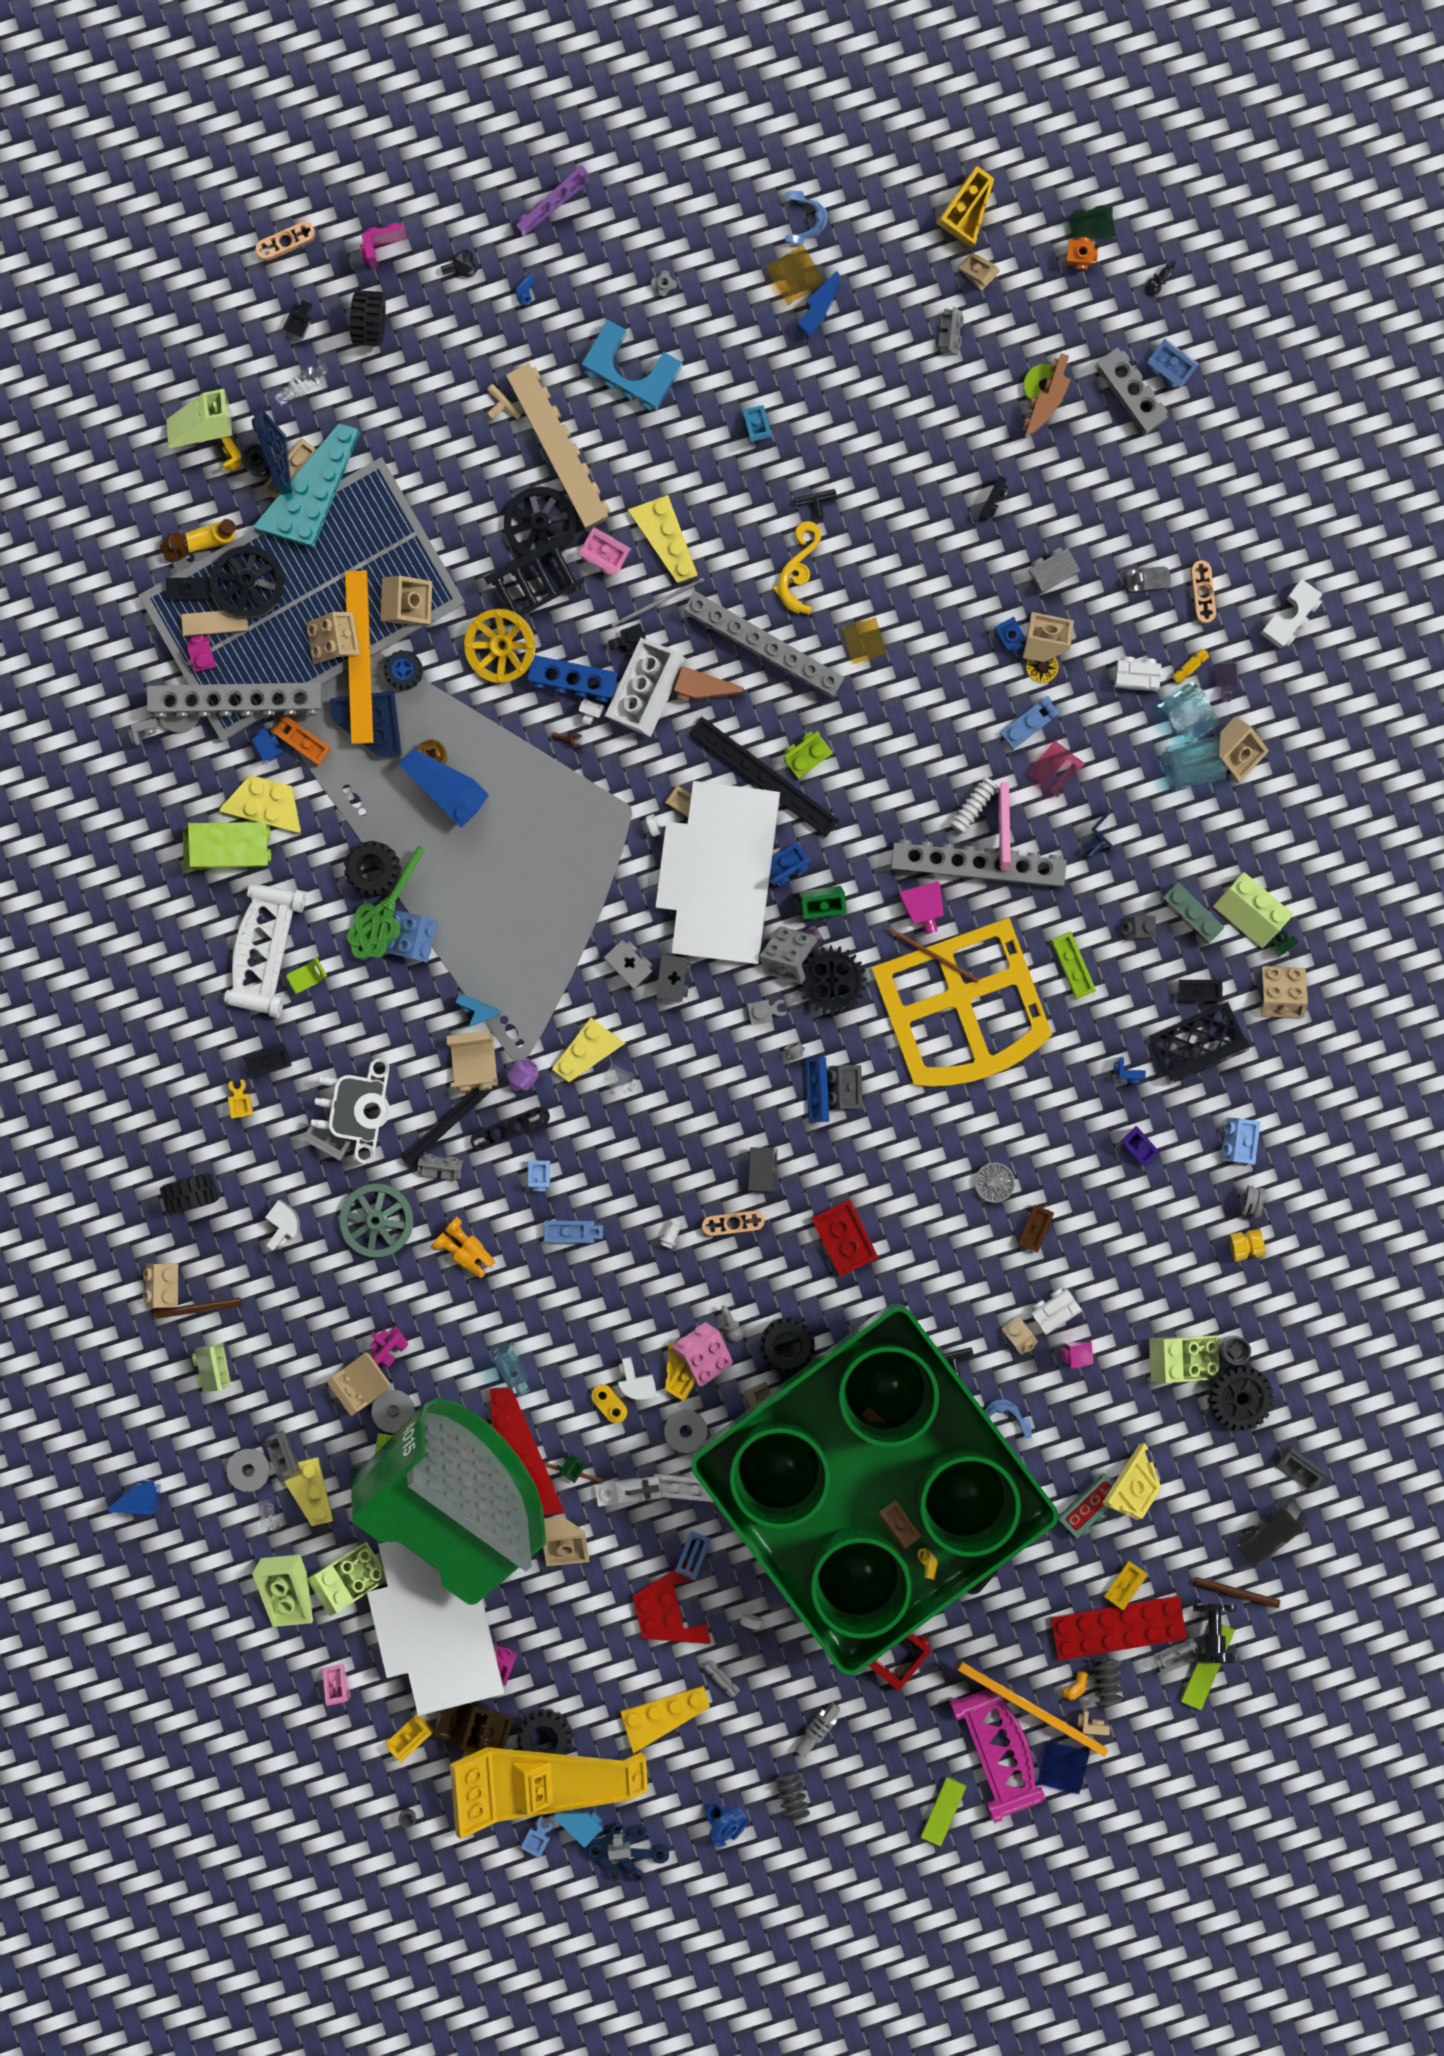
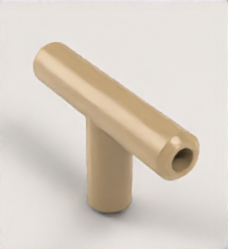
M493 384L487 388V391L498 401L487 413L491 419H494L504 408L515 419H519L522 416V413Z

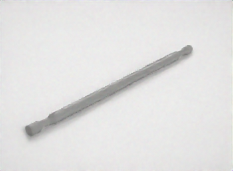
M703 577L620 619V621L612 623V628L694 587L696 584L704 582Z

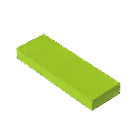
M1070 931L1052 939L1051 943L1075 999L1095 992V986L1072 932Z
M946 1776L920 1836L922 1839L938 1846L942 1845L967 1787L965 1784Z

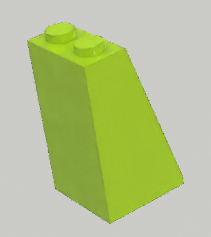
M266 822L188 823L182 827L184 870L266 867L268 862H271V850L267 849V840H270V828L266 827Z

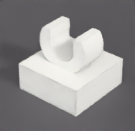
M584 698L579 708V711L585 713L582 722L590 725L594 716L597 718L601 716L605 705Z

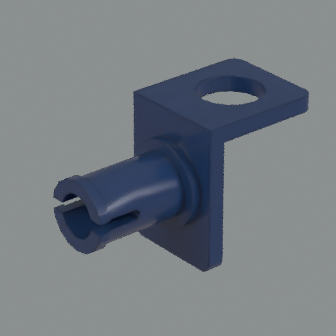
M1107 811L1091 828L1094 832V838L1081 849L1086 854L1093 848L1087 855L1090 859L1104 845H1108L1111 849L1115 847L1096 829L1111 814L1110 811Z

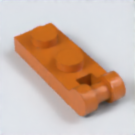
M282 714L277 726H273L270 731L320 766L332 748L288 716ZM287 725L292 727L288 734L283 732Z

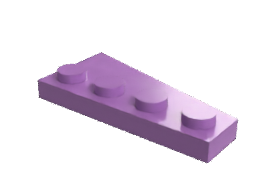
M580 165L544 200L538 202L529 214L526 213L519 218L516 227L522 237L589 183L586 169Z

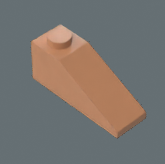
M682 666L674 689V693L678 694L677 698L688 702L690 699L700 700L741 695L744 691V687Z

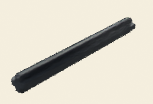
M497 1073V1080L499 1085L501 1082H503V1078ZM498 1085L492 1086L490 1090H479V1088H476L406 1151L401 1156L402 1160L408 1166L415 1162Z

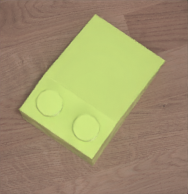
M223 1343L194 1349L195 1353L192 1354L194 1366H198L199 1375L196 1376L198 1387H202L203 1392L223 1390L231 1386Z
M300 1554L261 1558L252 1575L272 1627L312 1623L313 1617L307 1572Z

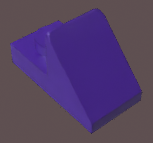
M1137 1126L1120 1141V1144L1144 1167L1159 1153V1150Z

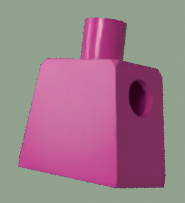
M937 881L899 892V897L912 924L922 923L926 935L937 932L935 919L943 917L940 882Z

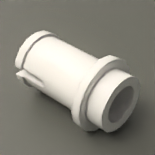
M669 1220L663 1238L660 1237V1244L671 1249L673 1245L676 1246L675 1240L682 1225Z

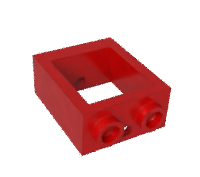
M911 1633L907 1636L923 1651L901 1678L878 1660L871 1663L869 1667L900 1691L932 1651L929 1646L931 1642L923 1635L918 1637Z

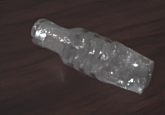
M322 364L315 370L310 366L291 379L289 385L274 395L280 406H283L296 396L302 397L323 381L320 377L329 370L325 364Z

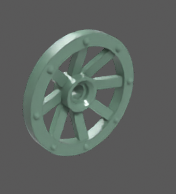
M369 1184L355 1190L344 1202L340 1213V1229L345 1241L353 1250L368 1257H385L397 1252L410 1238L414 1225L413 1211L407 1198L397 1189L385 1184ZM379 1191L375 1210L371 1208L364 1194ZM385 1193L396 1198L398 1202L383 1212L381 1210ZM357 1199L367 1215L349 1212ZM403 1207L406 1222L387 1219L388 1216ZM373 1217L379 1218L378 1225L373 1224ZM348 1219L365 1222V1225L351 1234ZM386 1226L404 1229L397 1242L385 1228ZM371 1230L368 1248L355 1240L366 1231ZM377 1231L381 1233L390 1247L375 1250Z

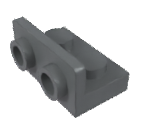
M861 1065L829 1066L827 1072L829 1108H863Z

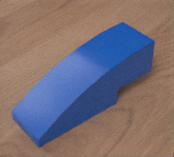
M837 271L806 301V307L809 311L797 322V328L808 339L820 327L832 306L840 276Z

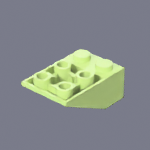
M224 389L202 393L167 419L169 448L232 436L231 411Z
M1217 1335L1149 1338L1151 1382L1174 1383L1215 1379L1214 1376L1217 1373L1219 1374Z
M367 1542L308 1578L310 1586L329 1616L341 1611L386 1581L384 1569Z

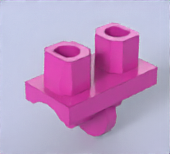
M396 1326L389 1333L385 1329L379 1335L373 1331L371 1336L374 1338V1341L370 1344V1347L374 1350L370 1355L377 1365L381 1363L389 1367L395 1360V1357L389 1351L395 1347L402 1352L409 1343Z

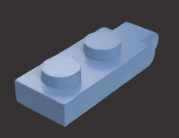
M545 1220L544 1242L594 1243V1239H603V1226L595 1225V1221Z

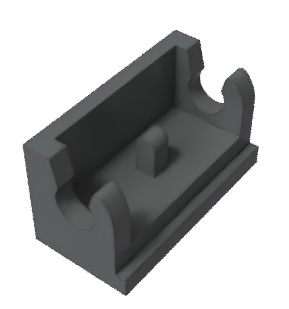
M750 1147L749 1191L776 1192L778 1148Z
M284 1430L264 1439L280 1483L302 1474L288 1434Z
M1290 1446L1275 1465L1310 1491H1315L1328 1474Z

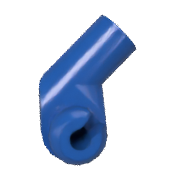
M530 273L516 287L517 300L524 306L531 303L532 297L530 296L529 288L536 282V279Z

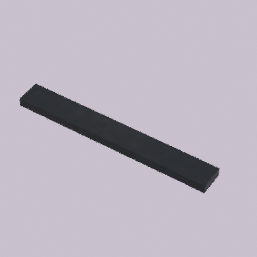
M701 716L689 732V735L762 790L780 792L779 803L824 837H827L839 822V819Z

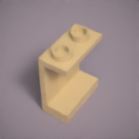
M490 1031L446 1036L447 1045L451 1047L454 1082L451 1083V1087L455 1091H458V1093H468L473 1088L490 1090L492 1086L498 1085L494 1037Z

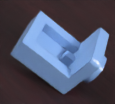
M528 1161L527 1187H532V1191H545V1187H550V1161Z

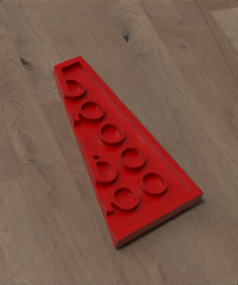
M512 1386L490 1388L493 1428L503 1436L523 1461L537 1487L543 1514L566 1513Z

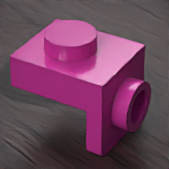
M198 635L188 641V652L194 671L198 672L216 667L209 636L203 637Z

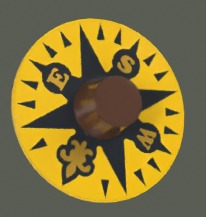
M1056 657L1045 662L1028 659L1026 664L1029 677L1039 683L1051 681L1057 675L1059 668Z

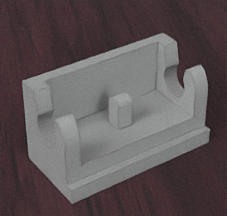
M311 1125L303 1137L304 1141L340 1161L343 1160L354 1141L336 1137L330 1130L316 1128Z

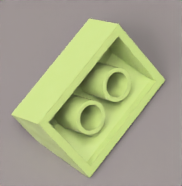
M1245 872L1236 878L1213 905L1219 913L1260 948H1263L1294 915Z

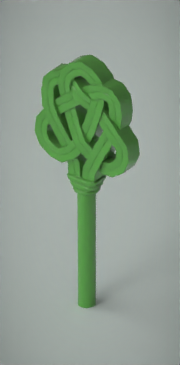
M417 846L388 898L386 897L380 901L377 906L368 903L362 904L357 909L354 925L347 934V940L351 944L352 953L356 958L366 960L371 957L375 959L382 957L386 952L387 945L395 941L400 935L401 927L399 921L393 917L396 908L395 901L425 852L424 848Z

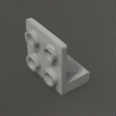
M779 927L760 955L764 974L802 984L805 980L802 963L817 942V937L786 927Z

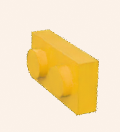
M1128 1561L1104 1597L1124 1610L1148 1574Z

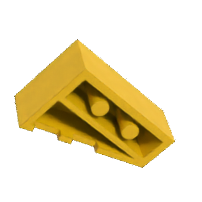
M976 166L936 221V224L969 248L976 244L994 178Z

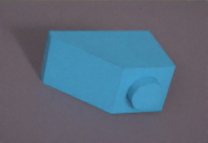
M567 1810L555 1812L553 1818L584 1848L603 1829V1824L601 1823L603 1819L594 1811L591 1813L589 1810Z

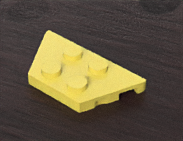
M250 775L220 808V812L256 822H266L267 825L301 834L294 790L292 786Z
M1146 1443L1138 1445L1102 1502L1105 1506L1136 1520L1143 1519L1161 1489L1153 1462H1148L1145 1450L1148 1449Z

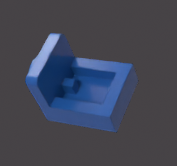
M1118 1057L1117 1061H1114V1074H1117V1079H1127V1083H1140V1079H1146V1070H1124V1057Z

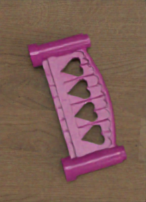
M987 1688L961 1699L957 1697L950 1699L949 1703L956 1721L963 1718L966 1720L995 1800L987 1802V1807L994 1824L1003 1821L1002 1818L1042 1803V1800L1046 1798L1042 1787L1037 1788L1035 1786L1034 1766L1028 1742L1019 1722L1004 1702V1697ZM992 1709H998V1717L1002 1719L1000 1726L982 1723ZM1000 1729L1006 1730L1005 1737L1010 1741L1006 1747L990 1744ZM1007 1750H1013L1014 1752L1013 1758L1017 1760L1015 1767L997 1764ZM1015 1770L1021 1771V1779L1025 1781L1024 1786L1021 1788L1005 1785Z

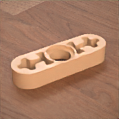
M301 222L260 240L256 245V253L260 259L270 261L312 242L315 238V230L310 223ZM303 228L311 230L306 238L304 235H300ZM293 232H295L296 236L300 235L297 237L299 240L298 242H296L292 234ZM283 236H289L292 239L288 247L280 245V239ZM272 241H275L279 248L278 251H276L275 247L271 248L268 255L264 252L260 253L263 251L264 245L268 248L274 246Z
M1200 560L1194 563L1191 568L1195 616L1200 623L1208 624L1216 616L1212 571L1208 562ZM1199 565H1202V568L1207 570L1203 574V581L1208 579V582L1196 584V581H1200V573L1195 572ZM1205 586L1209 589V596L1207 598L1199 597L1197 593L1199 587ZM1210 600L1211 604L1207 603L1206 608L1208 612H1211V615L1208 616V619H1205L1203 615H1200L1204 610L1203 604L1199 605L1198 602L1204 603Z
M759 1211L709 1216L703 1221L702 1229L709 1236L754 1231L763 1227L765 1219ZM753 1214H756L757 1218H761L758 1226L754 1227L753 1223H747L748 1228H742L743 1220L741 1215H746L745 1220L751 1219ZM730 1217L739 1219L740 1225L737 1229L732 1230L727 1226V1221ZM719 1218H725L724 1227L726 1231H721V1227H716L715 1232L706 1229L709 1220H713L714 1223H721Z

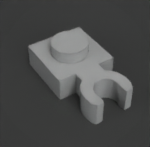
M768 1000L747 1004L751 1025L773 1021V1014L780 1017L787 1014L786 1011L779 1012L777 1010V1006L783 1004L784 1000H778L771 1006Z

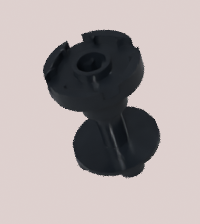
M1207 1604V1608L1206 1605H1193V1612L1208 1613V1636H1204V1653H1194V1662L1207 1664L1237 1663V1654L1226 1653V1636H1222L1221 1613L1237 1612V1605H1224V1608L1220 1604Z

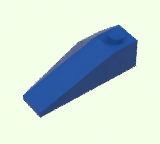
M414 748L398 763L461 828L478 812L489 796L474 779Z

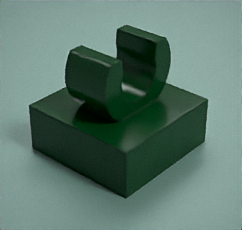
M1284 930L1280 932L1283 936L1282 942H1278L1275 937L1271 939L1275 946H1279L1274 950L1279 957L1299 943L1294 935L1288 939V934Z
M572 1454L570 1456L563 1455V1458L566 1460L563 1467L557 1465L556 1468L565 1478L575 1483L586 1464Z

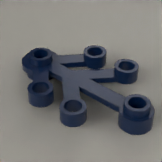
M622 1823L614 1824L612 1830L602 1839H592L584 1849L586 1857L592 1861H599L609 1872V1878L613 1881L621 1879L622 1870L614 1866L606 1856L608 1855L607 1845L613 1840V1835L618 1834L614 1830L616 1827H621L623 1831L620 1834L624 1835L625 1826ZM642 1824L637 1825L634 1831L623 1840V1843L630 1842V1845H632L638 1839H643L647 1834L646 1827ZM642 1828L644 1829V1834L638 1835L636 1830ZM661 1844L653 1849L631 1848V1857L653 1859L656 1863L662 1864L669 1858V1849ZM598 1847L599 1853L594 1854L591 1849ZM660 1851L665 1854L662 1859L656 1856ZM629 1858L618 1859L631 1874L633 1882L639 1883L643 1880V1871L637 1868ZM617 1870L620 1875L613 1877L611 1872ZM635 1872L641 1873V1877L639 1879H635L633 1877V1874Z

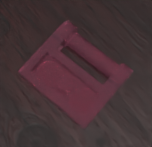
M1054 740L1027 775L1058 798L1062 793V788L1075 772L1085 764ZM1066 760L1071 762L1072 764L1055 785L1049 783L1050 779Z

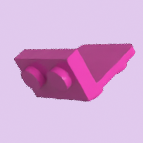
M392 223L387 225V228L378 230L377 227L367 229L365 233H361L363 245H360V250L364 263H368L370 269L378 268L374 246L406 240L407 234L404 225Z

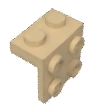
M364 1353L347 1367L326 1380L350 1416L366 1407L391 1388L390 1382L369 1353Z

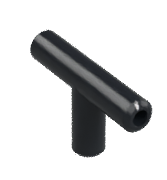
M835 489L797 497L794 498L795 506L812 503L816 519H822L824 514L821 501L835 498L837 493Z
M969 1347L942 1355L960 1377L957 1359L973 1356L974 1353L973 1349Z

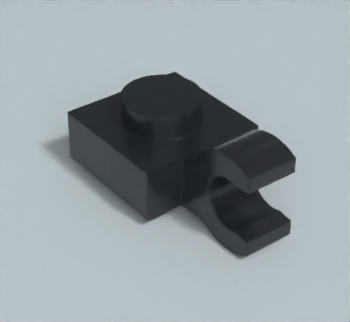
M303 298L297 312L291 309L283 330L304 339L312 321L307 315L313 303Z
M639 623L620 630L622 637L609 640L608 645L611 651L623 646L626 647L627 652L636 649L640 638L646 639L641 624Z

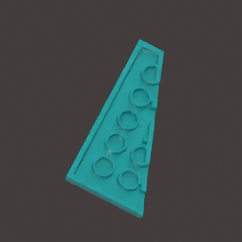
M338 424L291 480L292 493L283 494L281 492L253 526L254 530L314 548L360 431L356 428Z

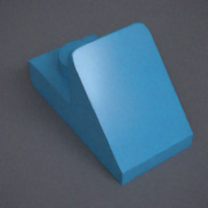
M764 405L743 409L749 442L753 443L771 439L772 434Z
M459 994L455 1002L460 1004V1009L469 1013L475 1011L469 1027L497 1017L502 1012L465 994Z

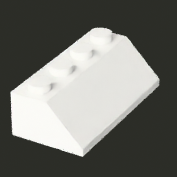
M640 638L605 716L634 731L651 737L686 658L675 650Z

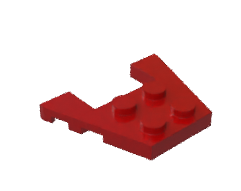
M688 1560L683 1563L682 1569L686 1568ZM691 1565V1568H690L689 1571L693 1573L694 1570H693V1566ZM675 1568L633 1595L643 1639L711 1643L707 1623L684 1628L674 1585L692 1581L691 1577H685L681 1573H676Z

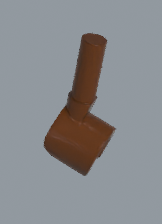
M552 733L553 738L568 741L574 747L581 745L575 744L572 740L574 736L582 738V735L579 733L572 735Z

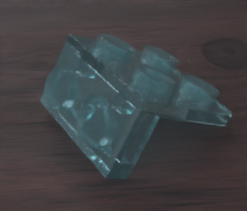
M1194 682L1184 685L1180 691L1166 697L1162 703L1157 705L1160 712L1170 720L1179 739L1185 746H1188L1220 723L1204 690Z

